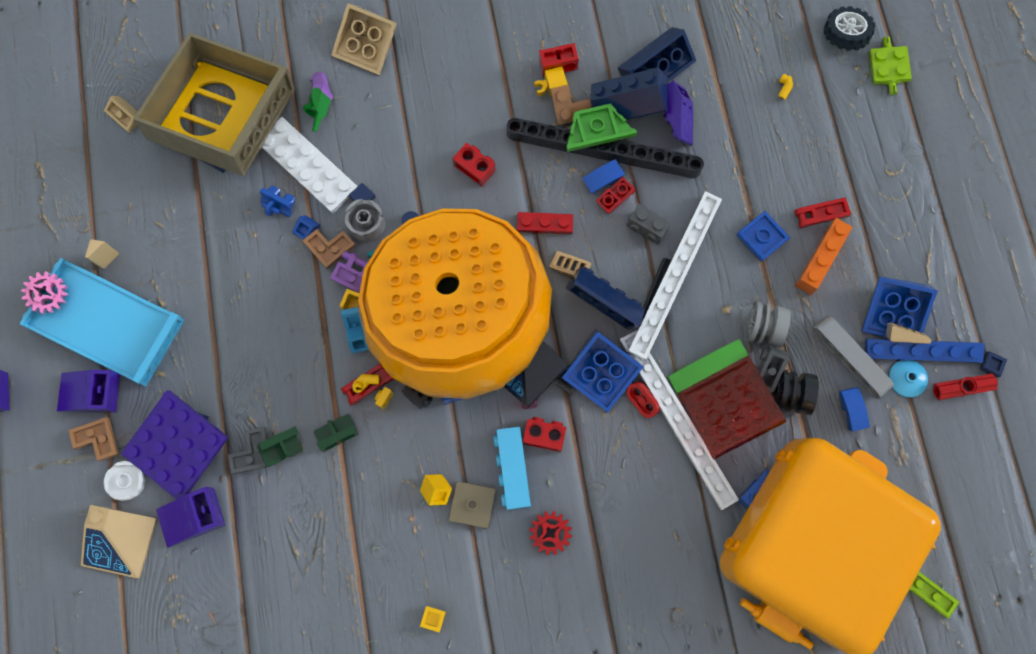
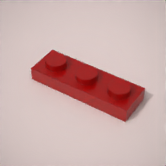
M518 212L517 231L572 234L573 214Z

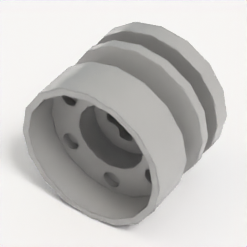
M756 301L747 320V340L753 342L756 338V342L761 343L766 336L767 345L781 348L786 340L790 326V308L775 306L772 313H770V304L765 303L762 306L761 302Z

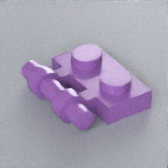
M344 251L342 258L348 261L346 265L338 262L330 279L360 293L363 271L368 261L362 260L353 252L351 254ZM353 263L362 267V272L351 268Z

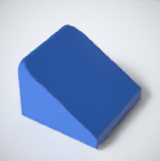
M307 215L299 216L292 233L304 240L318 229L320 224Z

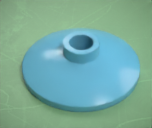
M900 360L889 371V378L894 383L892 389L903 397H916L927 388V372L921 364L914 360ZM909 374L913 376V380L909 379Z

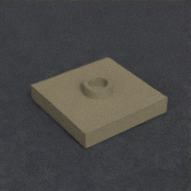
M457 481L449 521L488 529L496 489Z

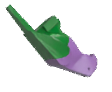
M322 71L316 72L310 80L313 83V87L309 95V102L303 106L306 114L315 117L312 128L313 132H317L322 118L326 117L333 98L327 76Z

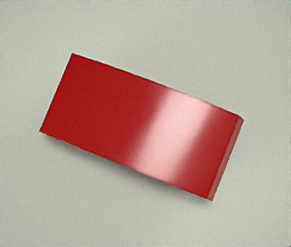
M622 176L596 202L610 214L627 200L636 189Z

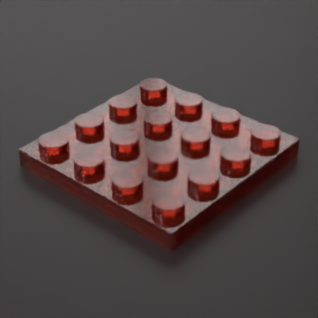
M749 355L679 392L713 460L787 422Z

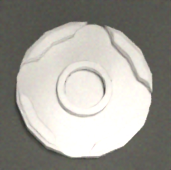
M129 461L117 462L105 474L104 489L115 500H132L144 489L146 482L145 474Z

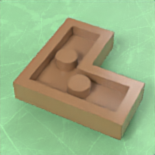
M568 84L550 88L557 125L573 122L574 112L591 108L589 98L572 102Z
M316 229L302 240L327 270L342 258L344 251L350 252L356 247V244L344 231L328 242Z
M108 417L68 430L73 449L77 450L93 444L97 461H103L119 455L111 421Z

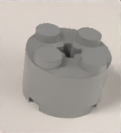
M358 199L347 207L345 224L355 239L368 243L377 239L385 230L384 216L380 207L374 201Z

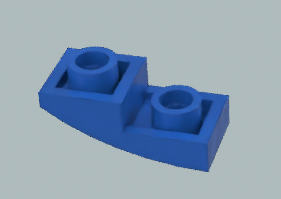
M614 159L583 177V180L590 192L594 194L608 184L611 185L622 176H625V173L617 160Z
M859 387L839 391L841 410L846 411L848 430L853 432L869 428L868 413Z

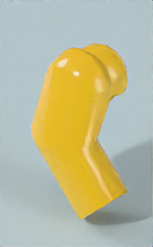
M783 74L779 82L784 85L778 97L786 100L793 88V80L790 75Z
M360 375L352 385L353 391L360 393L369 384H379L380 375Z

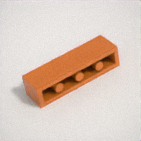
M838 218L833 220L794 286L810 295L819 288L852 230V226Z

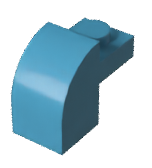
M358 307L341 310L351 353L368 350Z

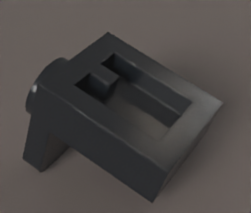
M408 386L401 391L420 410L423 406L426 408L433 400L432 397L425 394L421 398L422 394L419 391L410 389Z

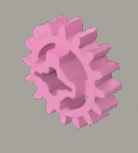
M45 271L42 276L37 272L36 278L29 276L31 281L23 283L27 288L21 289V292L26 294L21 298L24 301H28L25 305L29 308L32 307L34 312L40 309L42 314H45L46 310L53 313V308L60 310L59 304L66 303L63 297H67L68 294L63 290H66L68 287L61 285L64 280L61 278L57 279L58 276L54 273L50 276V273ZM56 286H57V289H58V294H56V292H55ZM38 290L47 291L51 296L41 294Z

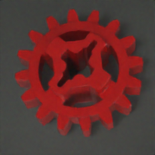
M545 511L543 518L538 514L537 518L539 521H532L531 523L535 527L529 528V531L533 532L529 539H535L532 546L538 545L540 547L538 552H541L543 549L546 550V555H549L550 551L557 555V549L563 552V545H570L566 541L567 538H572V535L568 534L572 527L566 526L569 520L563 521V514L556 517L555 511L550 516ZM552 519L559 523L551 525L546 520ZM541 525L543 528L542 535L537 537V529ZM558 527L554 533L555 538L546 537L542 539L547 533V528L552 530ZM564 529V537L561 542L559 539V531ZM545 541L552 542L555 545V547H547L544 546L543 543Z

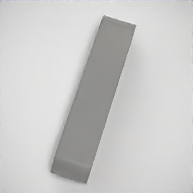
M826 316L813 327L814 334L874 398L880 399L894 386V383L834 318Z

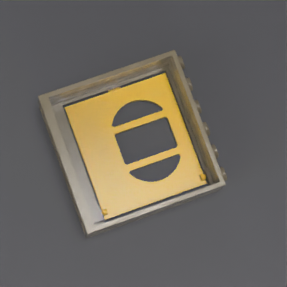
M189 33L186 39L183 40L177 53L173 55L169 65L164 69L160 79L155 83L150 94L145 98L141 108L136 112L134 121L149 141L245 176L295 91V87L287 67ZM212 83L226 85L233 90L236 99L231 100L204 90L201 87ZM195 94L232 106L221 125L184 112ZM184 118L216 131L203 136L193 135L182 128L180 119Z

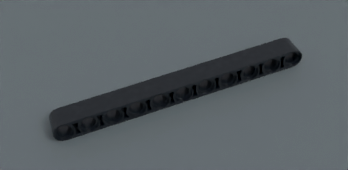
M511 118L507 122V136L509 139L567 152L568 142L564 140L569 139L571 129L520 118ZM515 127V128H518L519 130H518V131H512L511 129ZM534 131L536 134L531 135L529 132ZM553 135L554 138L549 139L546 136ZM624 140L570 151V153L607 161L616 159L621 164L688 178H697L704 166V161L699 156ZM605 146L608 150H602L600 147ZM619 150H624L626 153H625V154H621V153H619L618 151H619ZM636 154H642L644 157L639 158ZM658 157V158H660L662 161H661V162H658V161H656L654 158ZM677 161L680 165H674L672 162ZM690 165H695L698 169H692Z

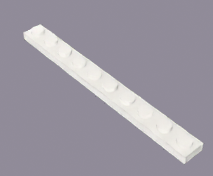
M706 191L704 192L627 353L643 361L647 359L722 201L721 198Z
M637 330L619 340L626 353L634 340ZM650 352L645 361L629 354L644 366L639 372L641 379L658 401L662 414L719 509L723 510L739 500Z

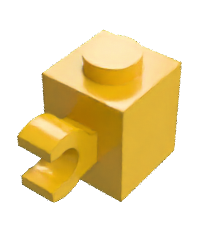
M563 67L545 70L544 80L534 82L535 88L542 87L541 90H537V96L544 95L546 90H548L549 96L552 98L550 88L568 84Z

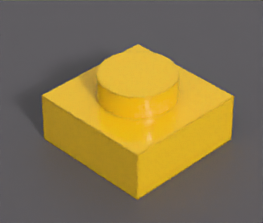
M384 387L383 390L378 391L375 396L377 407L385 410L394 394L392 390Z
M426 606L420 627L440 633L446 611Z

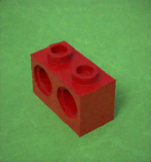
M575 43L539 50V64L543 77L545 76V70L561 66L564 73L578 70L579 58Z
M467 142L452 158L453 166L481 187L496 171L494 160L489 156L485 157L476 146H471ZM466 156L472 157L471 160H465L464 158ZM480 167L487 168L485 171L478 170Z
M532 417V419L527 420L523 438L524 445L557 452L562 451L566 427L563 426V423L551 421L550 424L543 422L544 419ZM532 427H538L541 430V434L534 437L529 431ZM557 431L560 434V438L553 441L549 438V433Z

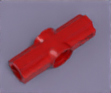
M993 373L965 377L933 384V394L937 400L965 397L972 394L997 390L998 381ZM963 383L967 386V391L963 388Z

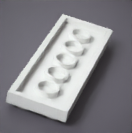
M283 117L276 121L261 148L333 214L350 198L349 194L358 186Z

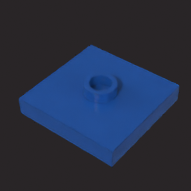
M766 211L762 212L736 234L760 262L764 261L790 239L787 233Z

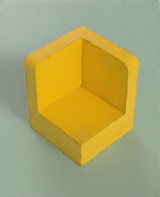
M346 289L340 303V308L346 310L358 307L359 293Z
M442 474L425 475L420 488V492L428 505H446L452 490Z

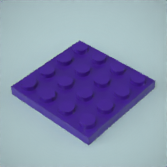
M166 390L121 452V455L171 496L178 499L192 490L229 437L173 392Z

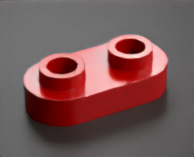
M634 382L628 386L626 391L627 397L642 416L652 418L658 414L660 405L643 383Z

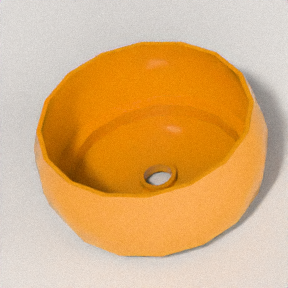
M442 208L409 219L381 241L363 271L358 298V313L368 350L393 379L430 397L470 399L501 389L530 365L549 330L552 288L538 251L509 222L478 209ZM454 277L458 279L459 286L457 290L451 294L439 293L437 285L443 278Z

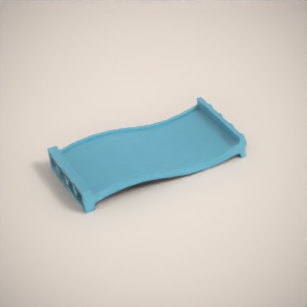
M60 258L54 264L50 276L54 273L58 276L57 279L61 278L64 280L61 285L68 287L66 290H63L68 294L67 297H63L66 303L59 304L60 310L53 308V313L46 310L45 314L40 313V309L34 312L32 307H30L23 314L20 325L146 387L185 320L173 312L163 309ZM57 286L55 288L56 294H58ZM40 290L41 294L51 296L47 291Z

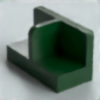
M349 414L334 421L328 420V424L314 431L318 440L317 445L322 452L359 435Z
M296 426L258 443L257 449L266 467L269 468L302 452L303 448L297 438L299 432Z

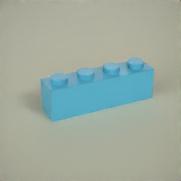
M520 427L497 429V435H493L494 445L499 447L500 453L496 455L497 467L501 466L502 474L498 475L499 484L504 486L505 494H501L502 507L506 506L507 511L529 508L531 504Z

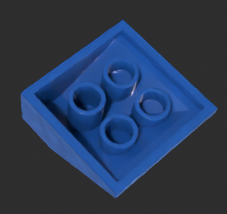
M879 276L861 331L886 337L887 323L889 322L923 333L938 291L929 285Z
M595 329L583 344L562 378L606 412H609L644 366Z

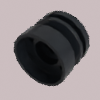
M784 370L774 390L775 409L778 411L784 409L786 412H791L794 406L796 413L812 415L818 399V376L816 374L801 373L799 378H797L795 371L789 373L788 370Z

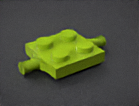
M888 36L882 38L883 48L870 49L869 51L873 85H888L889 95H896L898 93L896 84L910 82L912 76L908 47L891 46L890 37Z

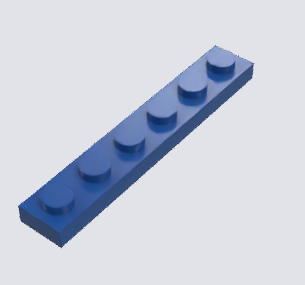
M865 338V352L872 359L983 362L984 343L931 341L930 344Z

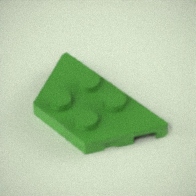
M611 104L574 112L567 152L634 137L637 135V131L626 123V119L618 114Z

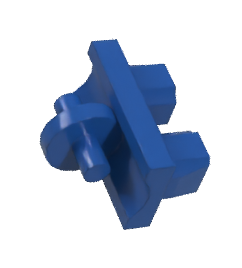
M273 185L268 189L262 188L260 190L262 195L260 201L262 207L265 208L266 215L271 216L273 213L277 215L281 213L287 217L292 215V207L295 203L294 196L288 193L283 198L280 197V190Z

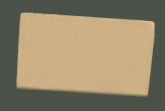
M111 96L104 111L130 133L137 127L134 121L137 110L122 97Z
M91 239L85 257L101 269H105L119 253L107 243Z

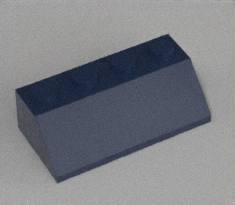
M671 27L617 68L620 75L625 76L658 67L668 77V83L697 60L685 30Z
M657 67L591 84L592 106L597 107L611 104L617 113L626 120L666 112L668 77Z
M580 267L576 270L565 289L627 330L640 326L645 309L641 307L639 301L629 299L625 296L626 293L618 288L614 289L606 279H599L587 267Z

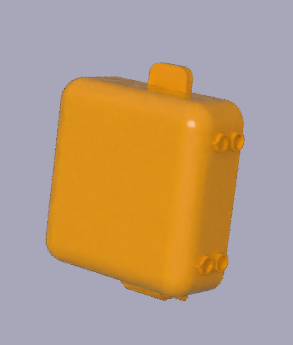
M821 438L793 439L776 454V462L753 502L750 504L732 537L726 540L724 544L725 549L720 557L721 571L727 580L761 601L760 605H754L747 599L742 598L739 605L750 611V614L754 616V621L788 643H800L810 650L814 643L800 632L803 628L829 646L845 654H873L879 644L885 641L886 631L930 551L936 547L934 545L941 531L940 518L932 508L885 479L888 474L886 465L866 451L854 450L848 455Z

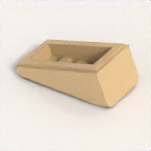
M557 251L549 268L572 278L580 266L590 269L592 263ZM559 258H563L560 266H557ZM566 261H569L567 269L563 268ZM573 263L576 264L574 271L570 270Z
M887 323L886 337L891 342L931 343V339L924 333L894 323Z

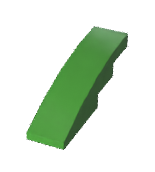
M740 339L680 369L667 378L676 394L747 358L749 355Z

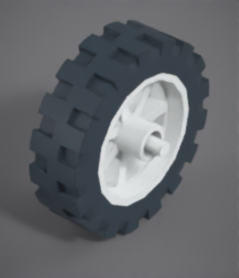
M843 6L838 10L834 9L829 14L824 26V35H826L827 41L830 40V44L833 46L836 45L838 46L837 48H844L847 51L866 47L875 31L873 18L869 17L866 11L863 12L860 8L855 9L852 6L847 8Z

